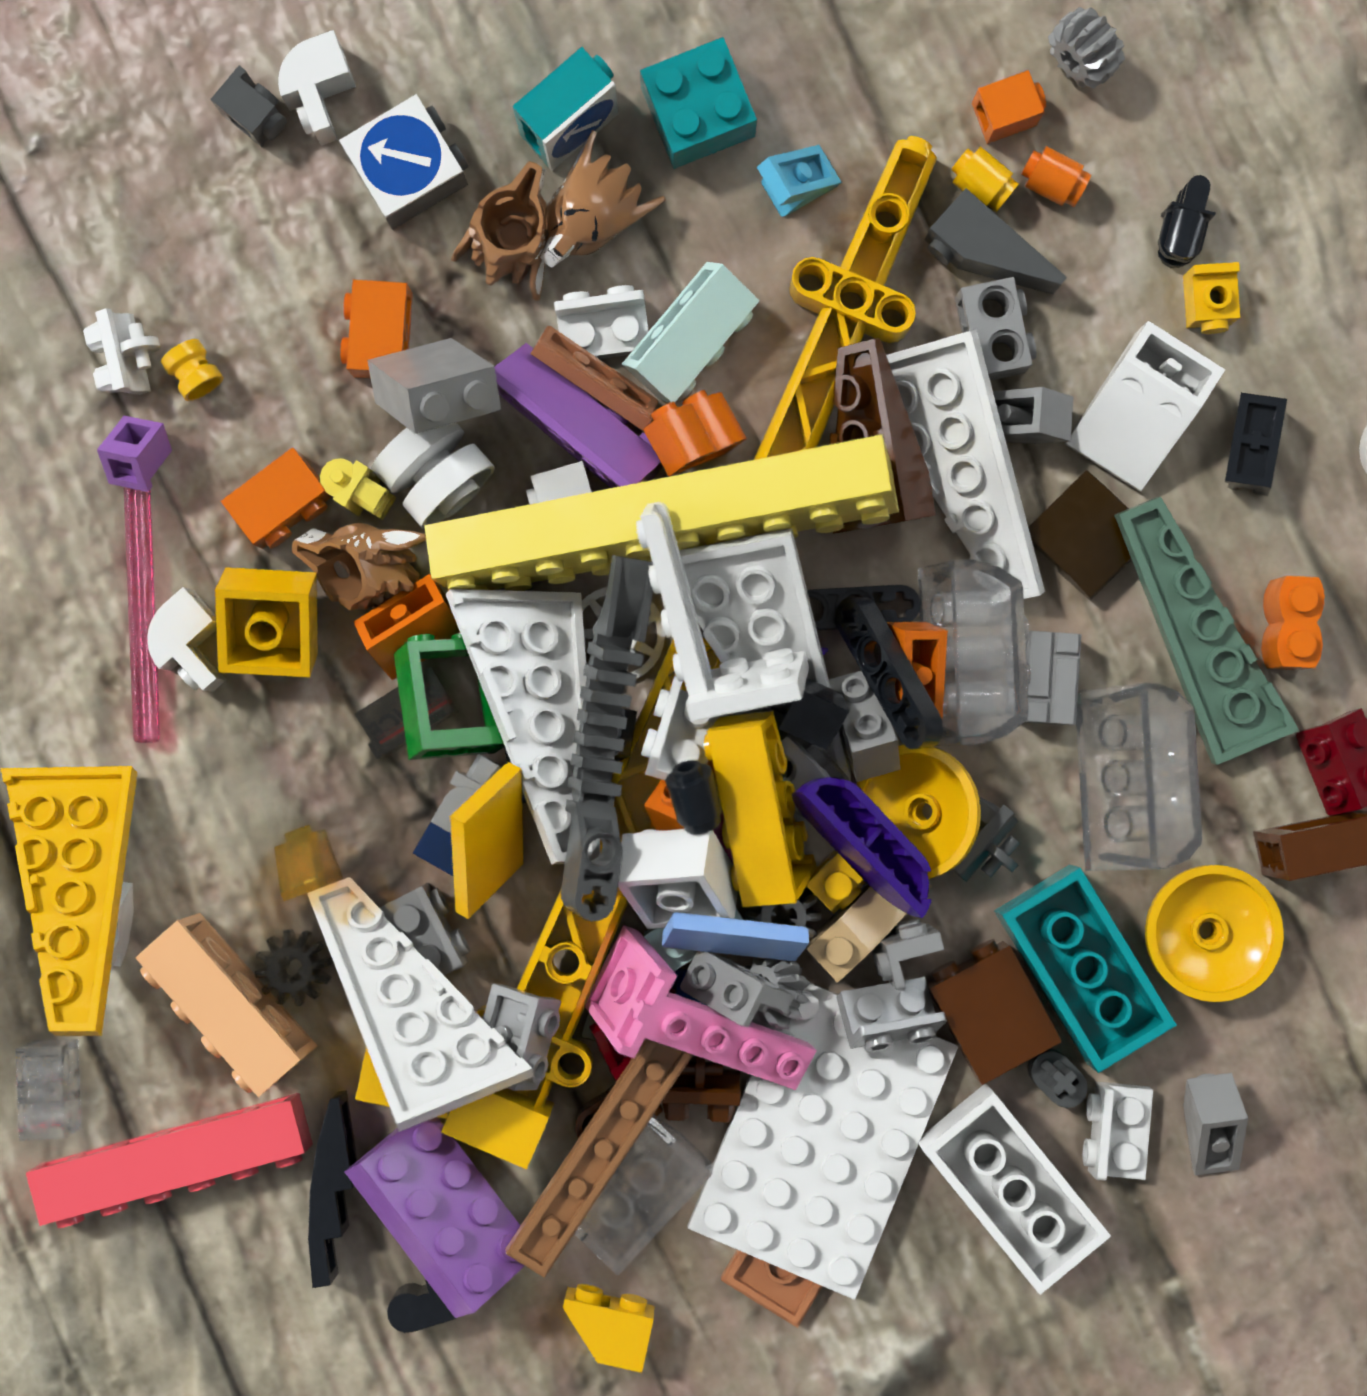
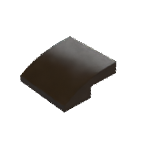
M1086 470L1028 527L1033 546L1057 566L1060 575L1091 601L1132 560L1115 518V514L1129 508Z

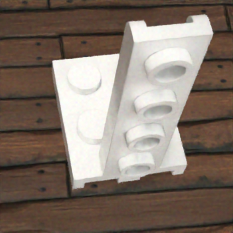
M662 502L647 504L640 515L641 520H638L636 523L637 535L643 549L649 548L653 563V565L649 566L650 583L654 593H661L665 610L661 611L662 627L666 637H673L677 654L673 655V666L678 681H685L689 695L686 707L690 721L802 700L809 670L805 650L792 653L791 649H779L764 656L765 659L747 662L745 658H735L721 663L720 668H710L668 507Z

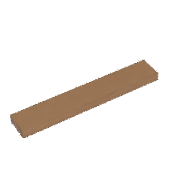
M645 1038L635 1058L631 1059L505 1248L508 1256L542 1277H546L693 1054Z

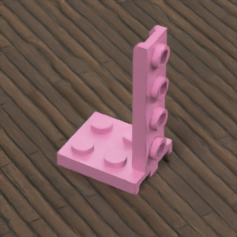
M623 925L598 974L585 1005L587 1011L619 1054L635 1058L644 1039L647 1038L794 1090L797 1089L817 1051L811 1044L751 1022L749 1027L740 1026L707 1005L669 992L677 975L638 930Z

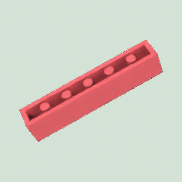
M295 1093L40 1163L26 1172L39 1226L56 1222L57 1228H64L85 1220L84 1214L100 1210L101 1216H108L127 1209V1202L143 1198L145 1204H151L171 1197V1190L187 1186L189 1192H195L215 1185L214 1178L231 1174L232 1180H239L257 1174L259 1172L258 1166L275 1162L276 1168L296 1164L303 1160L301 1154H304L313 1145L300 1093Z

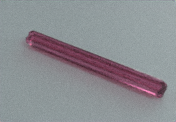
M123 487L133 739L137 743H155L160 740L158 667L152 660L148 648V629L155 615L151 489L149 492Z

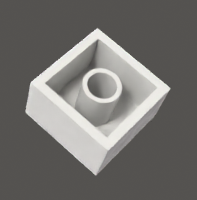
M647 829L641 833L622 835L623 856L618 888L647 929L665 928L675 912L735 919L738 891L734 890L731 881L733 863L713 830L702 834H690L685 829L665 831Z

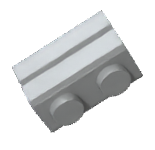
M1025 631L1021 633V641L1014 640L1012 667H1019L1018 685H1011L1009 711L1016 712V722L1076 725L1082 634Z

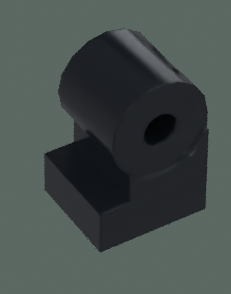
M425 1280V1285L408 1283L399 1287L387 1309V1316L391 1326L403 1333L415 1332L455 1320L456 1318L427 1280Z

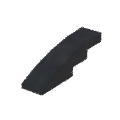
M347 1090L338 1091L330 1099L316 1147L309 1194L308 1227L312 1288L330 1286L338 1275L333 1238L342 1237L349 1227L344 1190L353 1189L354 1184L344 1171L358 1160Z

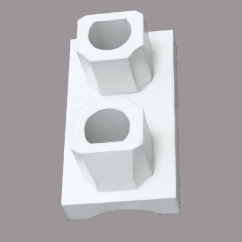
M108 308L95 312L97 322L86 327L83 332L86 345L92 352H105L107 365L96 368L93 373L96 389L101 392H124L137 395L150 392L146 369L151 368L149 354L160 349L158 337L144 336L142 323H135L134 315L131 313H114Z

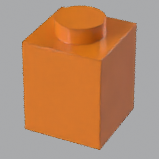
M1029 70L978 88L972 101V106L986 143L989 144L1033 128L1040 121L1044 108H1046V98L1042 86L1039 82H1033Z

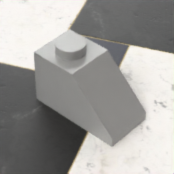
M1045 387L993 391L1006 442L1040 444L1071 441L1073 396Z
M1232 1073L1219 1075L1202 1074L1196 1078L1187 1079L1183 1107L1194 1175L1239 1170L1248 1116Z

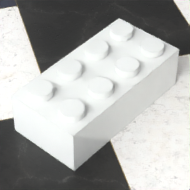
M987 1084L982 1085L926 1131L918 1142L923 1152L1040 1295L1111 1237Z

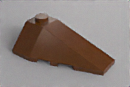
M880 338L838 348L833 403L838 408L836 432L830 433L829 445L882 435L891 461L899 512L889 514V520L877 524H863L862 520L843 523L844 527L842 529L834 531L833 534L936 516L929 471Z

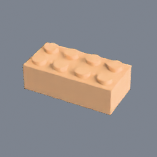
M201 913L177 920L135 957L143 966L140 968V972L144 979L154 988H162L173 1000L170 1005L175 1014L185 1023L189 1024L192 1022L204 1035L201 1037V1041L205 1048L216 1058L223 1057L234 1069L232 1077L248 1093L253 1091L257 1097H260L318 1046Z

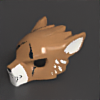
M594 130L591 131L578 153L565 181L547 204L546 223L549 235L540 258L551 268L570 255L593 254L666 200L664 196L637 206L636 203L642 188L640 183H638L634 187L627 189L628 176L631 171V167L627 163L618 168L607 169L611 158L607 154H604L593 163L590 162L597 134Z
M528 161L510 184L500 187L485 196L472 216L470 227L456 247L451 257L452 262H456L472 248L471 259L475 261L474 264L480 268L485 261V282L490 286L511 272L512 283L519 284L530 270L532 298L535 301H540L545 263L540 256L549 235L546 223L547 204L540 193L546 170L537 163Z
M363 523L346 525L339 528L333 534L312 528L293 541L292 553L308 565L313 572H317V579L332 602L338 601L349 610H366L369 607L374 609L399 592H410L414 589L412 582L418 581L420 574L408 563L417 560L409 548L423 543L426 540V534L399 529L381 530ZM339 561L350 575L348 578H341L336 574L334 570L335 562Z

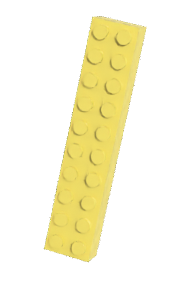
M878 435L425 525L431 579L447 588L448 591L450 589L496 590L505 588V591H525L532 588V582L548 580L551 584H562L575 580V574L592 571V574L596 576L609 575L612 555L652 562L649 548L643 549L640 545L636 528L637 521L641 520L640 515L649 503L662 502L668 507L679 550L792 528L794 538H796L799 531L816 528L818 533H829L842 529L844 527L843 523L862 520L863 524H877L889 520V514L898 513L899 508L890 457L883 436Z

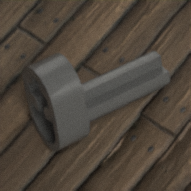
M1050 1048L1029 1060L1027 1068L1030 1078L1052 1102L1064 1108L1075 1107L1082 1103L1087 1094V1081L1083 1074L1063 1054L1056 1049Z

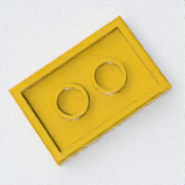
M509 762L499 769L450 816L456 913L467 919L523 865L522 769Z

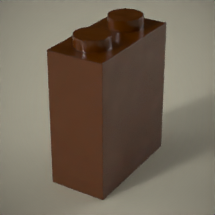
M994 939L972 949L970 953L973 957L959 965H956L955 961H950L939 966L931 972L933 979L926 982L930 995L939 1011L945 1013L946 1024L975 1078L981 1085L990 1082L1062 1042L1011 946L1004 941L996 944Z

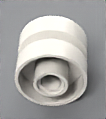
M457 423L417 434L406 428L382 450L372 465V471L391 493H398L415 484L406 496L403 507L422 529H425V525L439 523L466 506L478 494L480 488L487 482L495 470L494 465L475 444H469L452 453L464 435V431Z

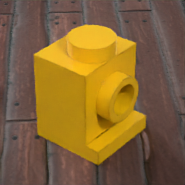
M1239 262L1194 265L1183 275L1186 328H1201L1202 334H1216L1228 331L1229 326L1240 319L1237 273L1240 271ZM1219 291L1220 304L1214 303L1211 300L1210 292Z
M833 851L817 866L807 887L834 914L839 908L843 910L861 893L860 888L865 882L839 853Z

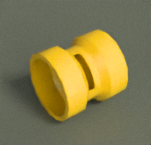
M190 339L178 344L161 359V364L167 373L179 380L178 390L186 401H193L207 395L217 388L224 379L217 366L207 364L208 361L205 358L207 351L199 339Z

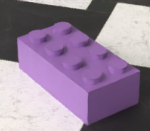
M434 1117L400 1132L396 1128L344 1172L452 1315L458 1318L475 1313L524 1267L523 1264L508 1256L505 1248L519 1229L520 1224L456 1140L441 1133L444 1125L438 1117Z

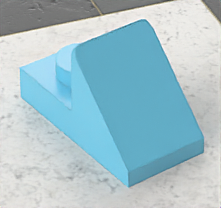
M820 145L770 156L757 166L758 171L763 177L761 183L782 217L793 213L842 183Z

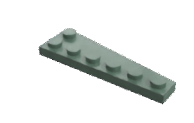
M1153 498L1115 514L1116 521L1211 763L1219 765L1299 731L1271 682L1267 681L1256 662L1258 659L1249 645L1245 644L1236 629L1235 621L1227 607H1223L1211 587V580L1202 565L1194 558L1192 548L1162 498Z

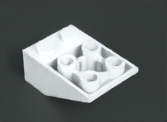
M1147 321L1132 337L1072 431L1071 441L1065 442V445L1140 492L1199 412L1225 369L1150 321Z

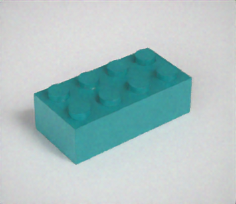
M1069 864L994 910L1085 1062L1096 1072L1100 1073L1177 1026L1081 867Z

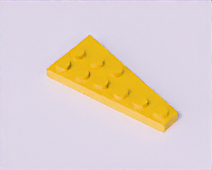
M132 766L1 768L3 782L7 785L10 801L7 804L9 817L14 823L17 839L15 850L26 910L31 915L34 933H31L34 950L38 954L42 975L39 981L48 1030L55 1036H102L138 773Z

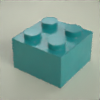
M724 37L640 70L641 90L673 169L755 137L757 118Z

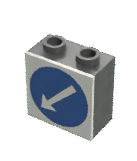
M417 94L339 140L392 230L468 185L463 170L469 166L456 143L448 147L440 134L446 130L440 116L433 105L425 109Z

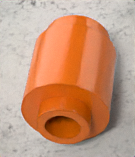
M1048 146L1044 148L1042 153L1033 150L1021 173L1022 176L1028 178L1024 186L1025 188L1060 206L1066 203L1072 207L1076 206L1092 174L1083 170V164Z

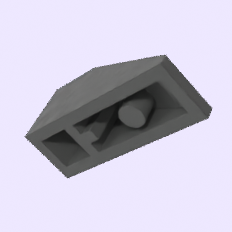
M967 188L930 227L925 241L930 244L928 246L930 253L938 261L945 265H948L950 262L957 269L997 280L1014 277L1015 285L1052 295L1067 278Z

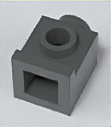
M240 65L210 99L226 119L261 147L268 139L273 140L279 136L287 123V119L275 107L279 102L277 98L261 84L257 83L255 85L247 71Z

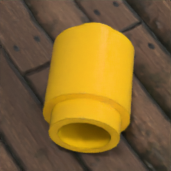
M981 146L975 153L967 148L951 169L957 175L952 182L961 191L967 188L982 203L996 213L1019 185L1011 177L1014 173Z

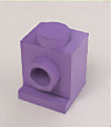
M129 416L121 418L97 449L109 484L149 492L152 488L150 479L172 451L163 423Z

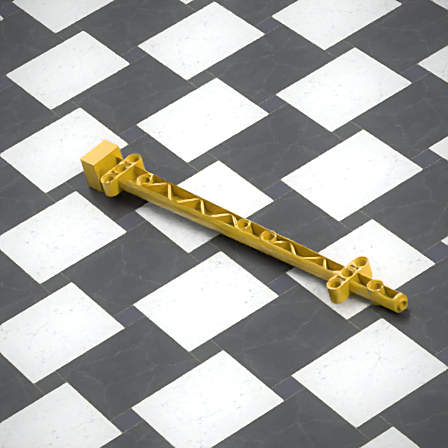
M908 136L907 140L902 139L895 143L840 267L820 258L809 257L798 262L793 269L789 287L792 299L801 307L819 315L754 460L818 447L835 406L833 398L838 348L860 343L864 334L876 339L880 338L881 341L887 343L898 342L910 330L916 314L913 302L904 294L886 287L885 283L937 160V156L931 151L932 145L926 140L916 136ZM890 212L896 217L898 224L894 227H884L876 220V214ZM804 275H815L822 282V288L817 291H807L802 288L799 279ZM846 292H854L863 300V306L858 309H849L843 305L840 296ZM889 309L896 310L903 316L904 324L898 327L889 326L882 319L881 313ZM703 638L710 668H720L721 661L707 640ZM672 640L637 718L630 756L620 760V762H623L621 774H612L611 782L622 785L621 796H615L613 806L616 808L620 841H622L623 834L641 833L647 829L655 830L644 804L661 779L645 775L649 758L642 756L641 752L648 729L656 731L659 729L662 718L653 714L660 690L670 691L674 676H676L673 666V655L677 654L674 640ZM685 681L682 682L680 690L687 691ZM600 839V851H602L603 847ZM619 888L617 889L616 902L612 912L600 921H589L571 912L564 906L560 890L516 988L540 997H553L561 1000L559 1027L551 1039L546 1057L548 1060L547 1072L540 1082L538 1089L514 1091L505 1088L451 1110L441 1133L527 1170L554 1106V1102L547 1100L553 1082L569 1088L577 1087L583 1084L591 1073L593 1065L592 1052L587 1045L572 1037L628 904L627 899ZM592 890L591 894H583L582 902L584 903L586 898H593L594 891ZM568 949L576 953L579 959L577 970L571 973H564L558 970L554 963V957L558 951ZM487 1005L480 1007L475 1012L480 1017L484 1016ZM570 1052L577 1053L584 1060L585 1068L578 1074H567L560 1067L559 1060L562 1055Z

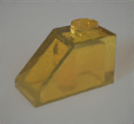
M310 825L295 829L284 834L286 843L274 847L280 893L283 901L343 879L325 829L312 832Z

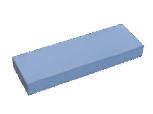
M678 912L673 913L662 932V947L796 961L809 944V928L802 926Z

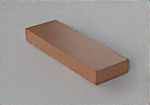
M552 326L546 327L530 354L643 431L652 420L651 414L657 408L658 399Z

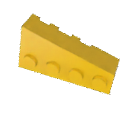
M773 711L719 717L705 735L704 750L708 761H713L716 775L715 783L723 807L725 821L722 826V837L725 847L731 848L734 863L731 869L733 888L735 891L740 892L743 907L796 903L817 869L813 854H804V841L808 839L804 821L795 822L794 819L795 804L792 800V794L795 792L794 784L790 781H783L782 774L786 772L787 760Z

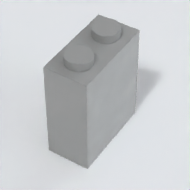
M452 338L367 360L375 403L415 434L501 410L494 365Z

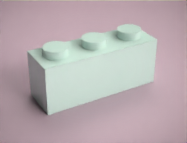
M706 262L624 360L622 365L658 399L668 403L680 401L687 397L696 385L695 378L703 368L714 364L721 357L725 349L723 344L733 332H739L750 322L753 317L752 310L760 300L723 264Z

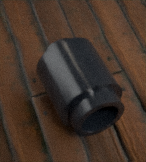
M697 760L683 761L674 766L672 772L666 777V785L677 822L683 825L685 831L690 834H702L715 829L721 822L720 815L723 807L712 768Z

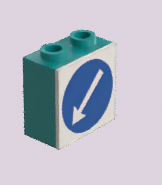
M583 47L579 48L512 106L520 136L551 171L580 148L592 130L598 132L618 115L616 87L611 80L614 77L612 70L599 55L596 54L592 58Z

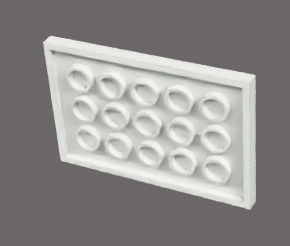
M810 983L803 990V995L810 1002L800 1004L799 1007L802 1019H790L789 1029L774 1030L811 1044L817 1050L796 1090L751 1074L749 1075L740 1097V1106H737L687 1227L692 1231L855 1300L919 1145L918 1142L921 1140L959 1046L936 1036L929 1041L918 1044H910L908 1039L893 1041L894 1044L891 1047L875 1052H867L866 1046L850 1049L836 998L838 994Z

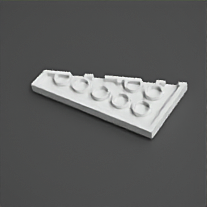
M977 329L886 355L929 471L932 495L947 517L944 520L952 533H957L970 554L969 560L997 604L1040 596L1045 592Z
M792 528L679 550L698 623L703 629L702 635L721 663L735 658H745L747 662L765 659L764 656L779 649H791L792 653L805 650L809 666L807 678L831 688ZM771 706L754 709L755 713L773 711ZM839 729L829 749L823 750L850 778L849 781L851 782L849 761L841 730Z
M450 589L445 595L511 763L522 769V791L551 864H565L572 821L571 813L565 811L567 799L573 800L572 790L568 788L569 776H573L574 766L571 765L572 753H576L577 743L573 742L575 731H579L580 721L576 720L578 708L582 709L583 699L580 698L581 686L586 685L587 679L583 675L586 664L581 593ZM600 838L594 840L589 845V860H594L601 854Z
M350 877L307 893L399 1132L534 1077L533 1068L509 1048L505 1043V1039L495 1028L491 1029L474 1011V1006L429 959L426 960L413 947L411 940L402 931L399 932L386 919L383 911Z

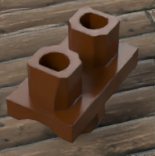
M696 1056V1062L689 1061L662 1101L665 1118L668 1121H684L689 1119L690 1104L707 1105V1119L712 1122L729 1123L735 1106H740V1071L723 1070L722 1064L705 1062L704 1058Z

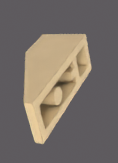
M867 884L853 902L843 910L840 909L816 931L817 935L814 939L809 938V944L806 949L838 983L885 938L907 913L889 903Z

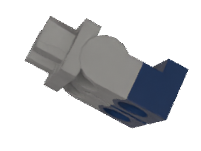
M478 754L467 773L456 771L450 784L457 788L451 790L445 796L413 854L454 876L450 816L503 766L484 755Z

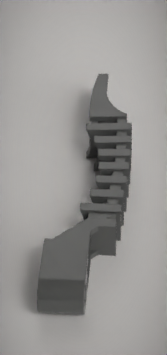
M612 555L604 604L599 618L593 626V642L589 641L587 653L590 654L589 664H585L583 673L587 679L586 685L581 686L580 692L583 705L582 709L578 708L576 719L580 721L579 731H575L573 742L577 743L576 753H572L571 765L574 766L573 776H569L568 788L572 790L573 800L567 799L565 811L571 813L572 821L561 886V899L564 906L571 912L589 921H600L606 918L612 912L616 902L623 850L616 808L613 806L615 796H621L622 785L611 781L612 773L621 774L623 762L614 758L615 750L623 751L625 741L617 737L618 728L626 729L628 719L620 715L621 707L630 708L632 696L624 693L625 685L635 687L637 675L627 671L628 664L642 667L644 657L643 654L631 649L632 640L645 643L653 592L649 578V566L653 565L651 561ZM600 838L603 847L601 854L596 859L589 860V845L594 840ZM592 890H593V891H594L593 898H586L585 901H584V903H583V902H582L583 894H591V892H592Z

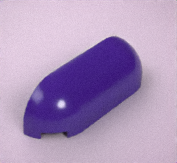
M822 777L808 781L792 794V800L803 817L870 887L903 912L918 918L925 916L932 900L928 898V871H931V868L926 858L857 785L848 780L835 777Z

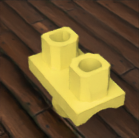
M342 458L333 459L327 462L321 470L320 484L325 489V492L334 497L333 500L357 516H360L364 509L383 520L396 499L387 489L379 485L381 480L369 467L357 460L352 464L350 461Z

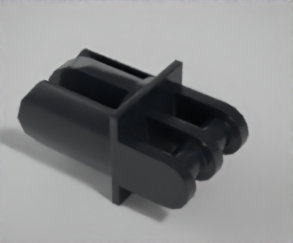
M1203 175L1191 178L1178 193L1176 202L1172 201L1161 213L1160 217H1164L1158 239V257L1164 265L1170 268L1185 266L1200 254L1209 221L1216 214V212L1205 210L1211 184Z

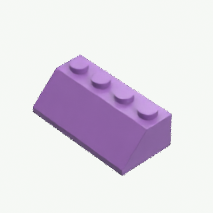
M525 343L495 366L499 395L577 461H583L584 466L608 487L616 488L651 481L663 468L644 432L637 436L626 426L629 422L609 407L606 406L604 408L590 394L531 355L530 353L533 348L529 344Z

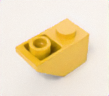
M578 1284L576 1288L567 1286L563 1309L596 1362L642 1373L654 1321L655 1306L648 1305L645 1298L634 1294H622L620 1298L604 1295L601 1288L589 1284Z

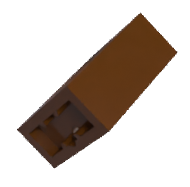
M1355 810L1253 831L1261 872L1264 876L1292 881L1367 865V811Z

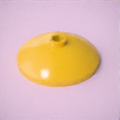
M900 745L898 750L901 770L858 781L856 785L926 858L931 868V871H928L929 879L936 878L958 866L973 847L978 835L981 819L979 795L968 771L949 753L937 747L910 749L905 745ZM926 803L932 808V815L929 819H926L923 815V807Z
M1202 865L1177 874L1159 890L1148 910L1145 940L1149 957L1155 969L1170 986L1194 999L1208 1002H1224L1238 999L1251 993L1267 980L1276 967L1281 955L1284 928L1276 901L1267 888L1256 878L1244 871L1229 866ZM1205 922H1209L1212 926V933L1209 937L1202 938L1199 933L1200 926Z

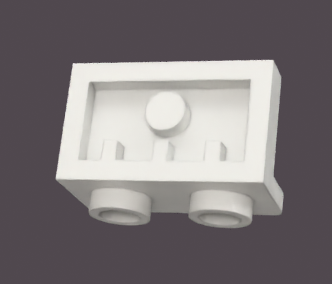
M630 285L612 287L607 290L606 295L590 297L589 292H572L565 294L563 301L554 302L559 332L598 359L629 355L649 332L643 290L634 291V287Z
M674 676L670 691L660 690L653 714L662 718L658 731L648 729L641 752L642 756L649 758L645 775L665 781L674 766L683 761L697 760L700 763L707 764L708 759L704 750V738L708 729L720 717L715 716L690 721L686 707L689 695L687 691L680 690L683 681L679 682L676 676Z
M1096 1082L1095 1094L1090 1093L1088 1095L1086 1113L1088 1121H1092L1091 1139L1086 1138L1084 1140L1082 1157L1084 1166H1088V1172L1096 1180L1106 1181L1107 1176L1146 1179L1153 1099L1152 1088L1148 1086Z

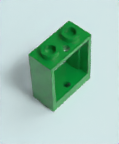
M461 633L452 635L451 639L435 640L433 634L414 635L409 637L407 642L394 653L409 760L492 754L505 747L479 679L478 686L485 727L433 731L430 729L421 659L469 656Z

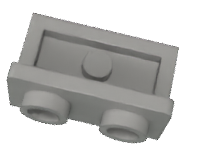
M920 919L898 923L894 927L895 932L887 934L878 944L879 948L872 950L878 976H881L883 981L888 980L896 990L906 988L899 961L944 950L940 932L930 924L921 923Z

